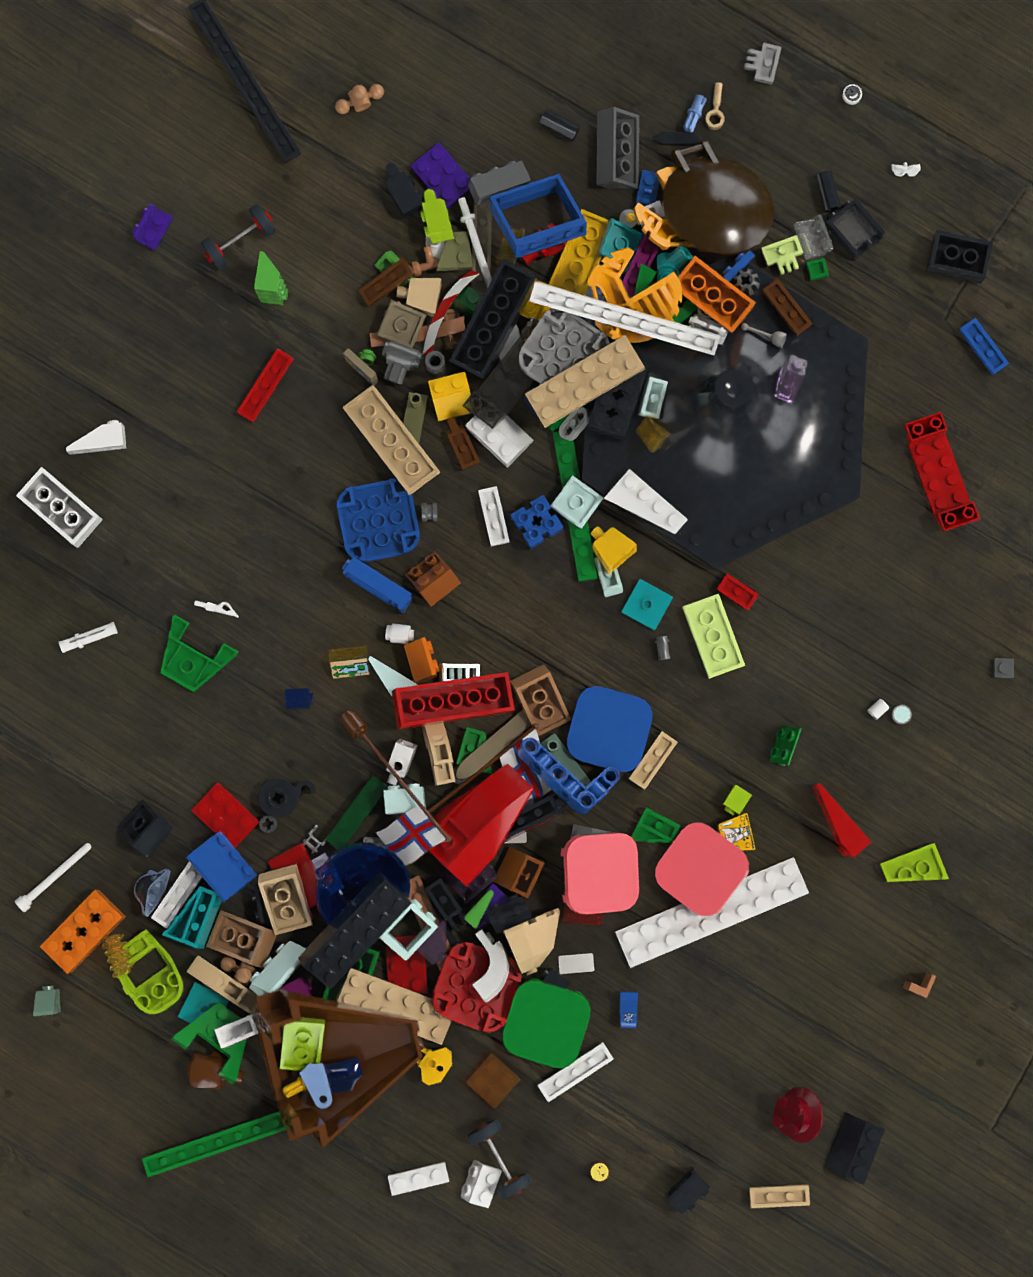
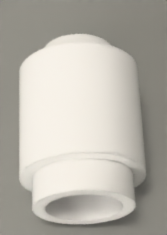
M393 623L392 625H387L385 640H390V643L408 644L409 641H413L414 630H411V626Z

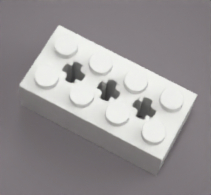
M42 467L16 495L77 548L103 520ZM47 493L48 497L44 498L42 495ZM58 505L63 507L61 511L57 509ZM73 517L77 518L76 523H72L71 519Z

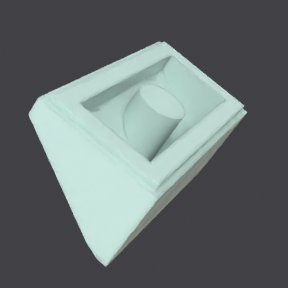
M653 377L646 379L637 415L659 419L668 384L667 381Z

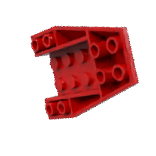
M506 764L438 812L434 819L445 833L452 837V840L449 843L444 841L429 851L462 883L468 886L493 860L534 788L509 764Z

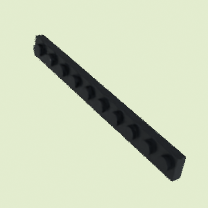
M198 0L188 6L191 14L284 163L286 164L301 155L297 145L207 1Z

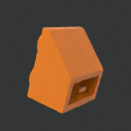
M423 637L404 645L414 682L420 683L436 678V673L440 671L436 659L432 660L431 654H434L431 641H427Z

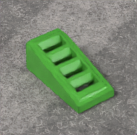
M489 890L465 916V920L475 929L493 897V890Z

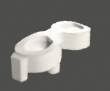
M906 162L903 163L904 166L892 164V171L896 176H903L905 173H908L909 176H915L920 171V164L907 166Z

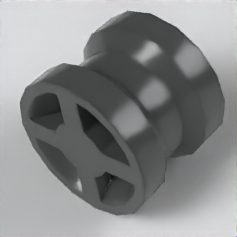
M437 502L432 504L422 503V522L427 520L438 521Z

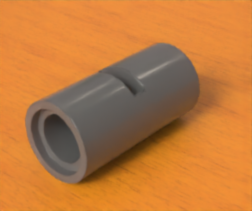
M438 351L429 352L425 358L427 372L432 377H441L446 371L444 356ZM435 362L440 363L438 366H432Z

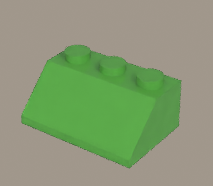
M260 251L254 286L255 292L261 303L283 305L284 300H287L288 289H286L284 279H282L279 271L266 254Z

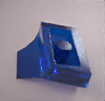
M359 1056L323 1065L330 1090L333 1094L353 1090L357 1079L363 1076Z

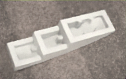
M256 1013L215 1029L214 1031L221 1048L258 1034L255 1019L258 1018Z

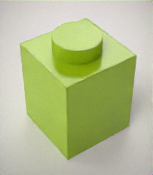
M734 785L722 803L725 806L724 810L732 816L735 813L740 815L752 795L741 787Z

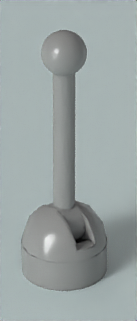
M746 323L741 325L743 331L749 330L771 338L773 345L779 348L783 347L787 334L777 331L774 334H769L749 327Z

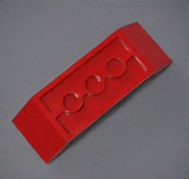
M942 412L906 423L905 431L911 456L933 516L943 532L980 520L974 501L970 502L945 434L947 426Z

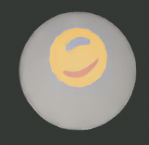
M630 209L624 210L620 214L619 222L635 228L637 221L634 211Z

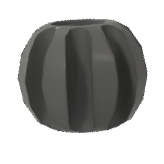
M741 269L738 271L739 276H734L731 281L736 283L734 284L736 288L744 294L748 293L750 297L754 295L753 289H759L760 284L756 281L760 278L757 273L752 275L753 270L748 269L747 272H743ZM742 281H744V282L749 281V285H748V284L742 285Z

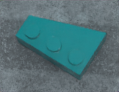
M200 886L186 903L181 913L175 917L173 923L162 935L194 948L204 949L222 900L214 890Z

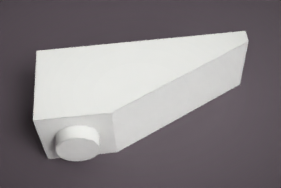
M117 420L108 421L107 424L99 426L66 447V451L71 455L125 449V427Z

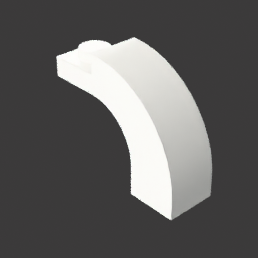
M480 930L476 933V936L489 953L490 966L487 973L472 985L482 999L488 1002L501 991L506 983L509 973V958L504 945L500 941L493 945L495 940L489 932L485 933L483 930Z

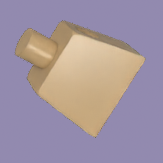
M411 278L409 288L398 286L396 297L407 299V307L433 317L438 308L442 285L441 278Z

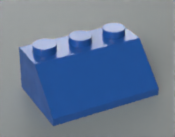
M221 831L209 838L186 857L223 902L245 888L257 876L252 867L247 864Z

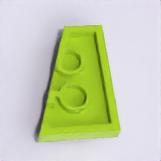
M935 843L880 863L886 882L949 879Z

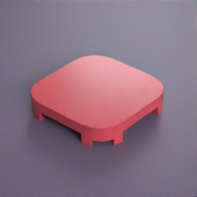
M692 823L680 832L660 859L656 867L655 876L658 884L666 892L691 911L700 916H712L723 910V906L743 879L747 877L749 861L747 855L710 826L703 823Z
M616 832L576 835L571 837L564 849L561 848L560 856L564 857L565 895H562L563 902L571 910L580 914H596L624 911L635 904L639 894L638 851L636 843L630 836Z

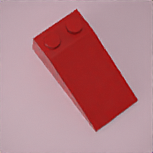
M820 783L814 784L812 788L834 840L839 846L837 850L844 857L854 858L871 841Z

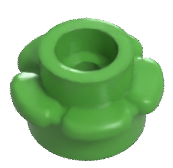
M364 349L358 353L359 358L368 366L373 365L376 359L373 351Z

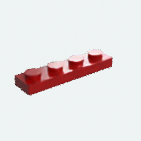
M277 348L237 410V413L254 423L294 361V358Z

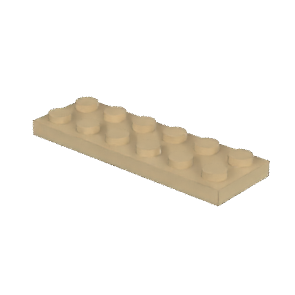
M626 335L527 392L525 395L546 428L645 370V367Z
M374 385L343 406L345 412L409 495L440 473Z
M353 968L346 973L336 998L337 1002L413 1018L417 1020L419 1025L418 1036L441 1045L452 1021L437 1014L432 1005V998Z

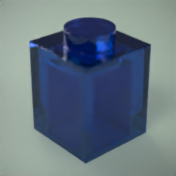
M309 688L285 689L286 709H311V704H314V693H310Z

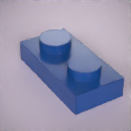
M750 250L746 254L742 252L735 259L736 264L733 267L728 266L723 271V278L731 282L733 277L738 275V271L743 270L755 255Z

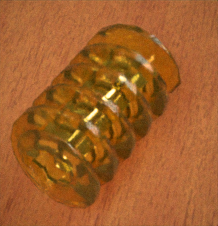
M114 934L100 940L105 942L102 944V948L108 949L104 954L109 956L107 963L112 964L109 969L115 971L112 974L113 978L132 972L131 968L135 965V963H128L132 956L125 955L130 949H123V946L127 944V941L120 940L125 936L124 934Z

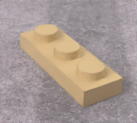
M662 731L629 779L645 790L678 742Z
M808 1184L749 1187L751 1208L810 1205Z

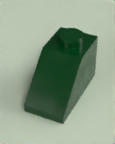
M452 285V286L448 289V291L444 294V296L441 298V300L444 299V297L446 296V294L450 291V289H451L454 285ZM465 286L454 299L451 307L471 320L483 296L471 287Z

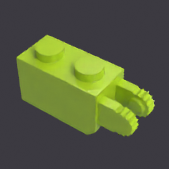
M426 190L424 193L425 202L422 203L423 211H420L422 221L427 223V226L424 227L426 237L431 238L432 244L454 239L445 201L441 198L437 199L434 190Z

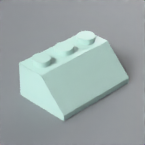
M289 941L286 945L282 943L275 951L277 953L275 958L272 959L270 957L263 965L265 969L261 973L257 971L250 979L252 983L249 988L258 996L279 990L301 965L298 957L306 948L292 941Z

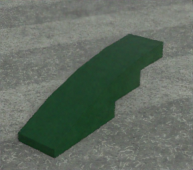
M372 776L325 841L342 852L383 796L384 790L388 789V786Z

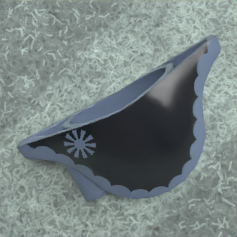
M163 869L158 873L149 870L147 874L137 880L134 886V895L141 904L143 915L148 917L161 901L171 873L170 870Z

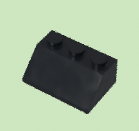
M845 1112L824 1167L864 1185L885 1129Z

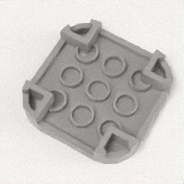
M552 308L543 315L522 346L519 353V365L527 376L539 384H543L606 347L610 342L607 338L608 336L603 331H599L579 316Z

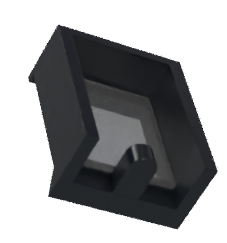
M856 198L853 201L848 200L845 202L838 213L833 212L826 219L825 228L832 233L851 255L853 261L883 239L885 234L882 227Z

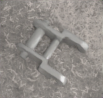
M315 825L308 833L310 835L308 839L303 840V845H307L312 850V854L314 852L317 853L319 846H324L326 843L325 840L319 842L313 837V832L318 828V825ZM310 839H312V840H314L318 845H317L316 847H314V846H313L311 843H309L308 841H309Z

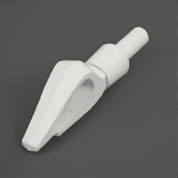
M195 600L194 605L206 608L208 611L239 617L227 602L216 605L210 602L203 603ZM226 605L230 611H226L222 607Z

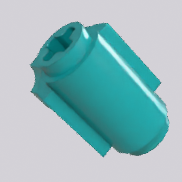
M679 245L671 253L666 252L657 255V281L673 271L679 277L680 272L693 259L688 248Z

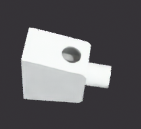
M399 739L395 743L389 760L390 766L400 778L407 775L418 746L403 739ZM400 762L402 764V768L398 767L396 763ZM390 772L387 782L398 785L399 781Z

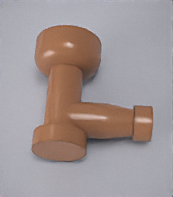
M431 246L424 247L427 263L411 262L415 277L420 276L422 271L436 268L439 261L438 258L434 259Z

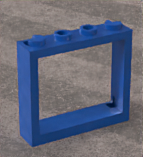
M560 174L490 196V211L516 258L586 235L587 222ZM556 192L572 221L517 239L501 210Z

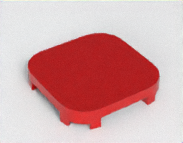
M463 942L456 944L446 954L431 999L433 1008L442 1017L478 1031H497L507 1021L506 1018L519 982H521L522 975L519 966L515 960L508 957L509 973L506 983L494 998L485 1002L472 984L487 973L490 966L489 953L485 948L473 943Z

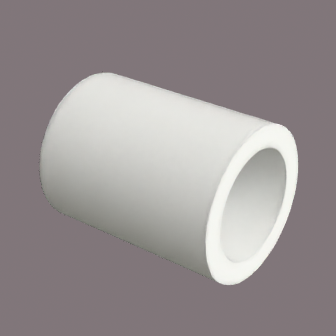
M879 699L867 711L877 720L889 709V706L882 699Z

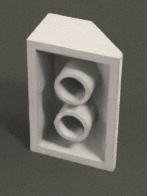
M494 402L480 410L466 424V429L507 468L534 441Z

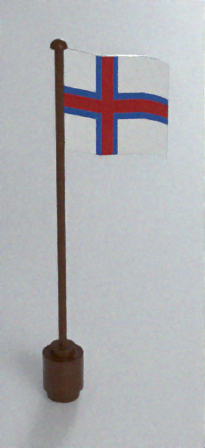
M353 710L346 711L340 718L343 727L352 738H363L418 805L402 814L387 828L376 832L380 839L402 866L417 861L431 848L444 841L447 843L451 842L452 837L445 833L365 734L367 733L368 725L357 712Z
M534 723L533 727L439 801L428 812L431 814L499 758L502 767L509 764L534 788L523 809L538 801L551 788L518 756L517 751L526 738H534L540 743L536 731L539 726ZM525 747L527 751L532 752L529 747Z

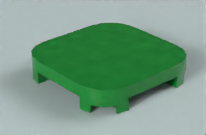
M536 978L524 981L515 992L503 1031L505 1047L510 1053L518 1057L550 1067L565 1068L575 1062L579 1054L590 1019L591 1007L589 1001L579 991L575 992Z

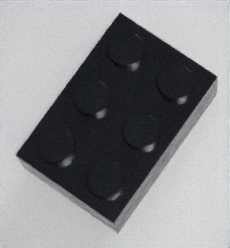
M937 230L933 235L926 272L981 284L986 278L993 242Z

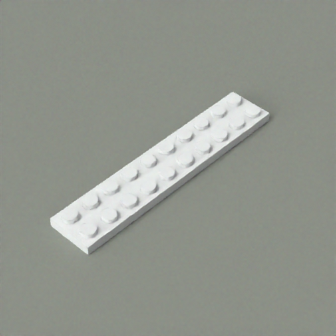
M792 857L745 877L723 906V910L718 914L700 916L684 904H680L615 931L627 962L630 968L806 895L809 892L796 861Z

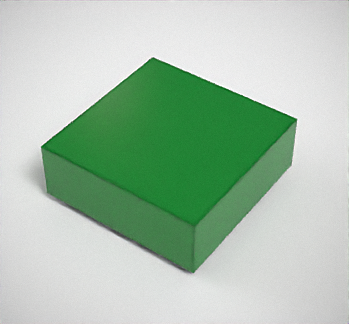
M825 258L806 262L810 281L829 277Z

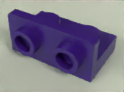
M150 204L149 207L144 209L140 224H136L133 229L134 239L156 251L173 217Z

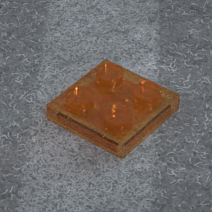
M491 1053L466 1083L495 1109L521 1078Z

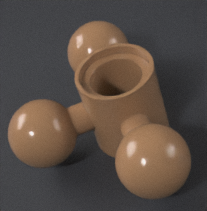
M374 84L367 92L364 86L356 85L348 93L350 100H338L335 104V109L339 114H346L351 106H354L356 112L363 111L371 105L369 98L380 99L384 94V89L381 85Z
M229 956L224 957L220 963L223 971L236 972L233 979L247 987L251 982L250 979L258 970L256 967L243 961L238 966L235 959Z

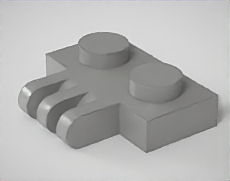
M763 43L761 51L748 49L747 54L751 56L746 57L745 61L749 63H745L744 68L756 72L754 81L773 84L782 47Z

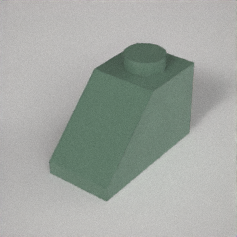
M42 986V990L36 991L34 1016L53 1015L61 1012L59 989H54L53 986Z

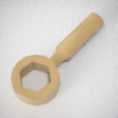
M715 83L714 110L709 111L705 118V124L712 130L721 128L724 123V115L718 110L721 102L722 83ZM717 115L721 119L720 123L713 125L709 121V117Z

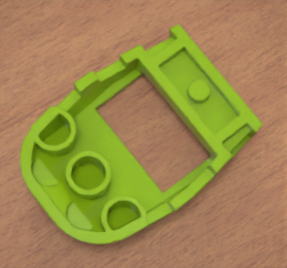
M144 930L108 956L109 960L113 961L116 967L115 973L123 986L124 992L133 999L137 1007L148 1014L161 1013L175 1004L181 997L184 989L183 979L169 953L149 931ZM156 948L167 966L136 988L124 970Z

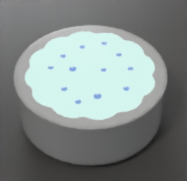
M898 705L892 710L891 716L895 723L905 724L910 721L912 713L906 705Z

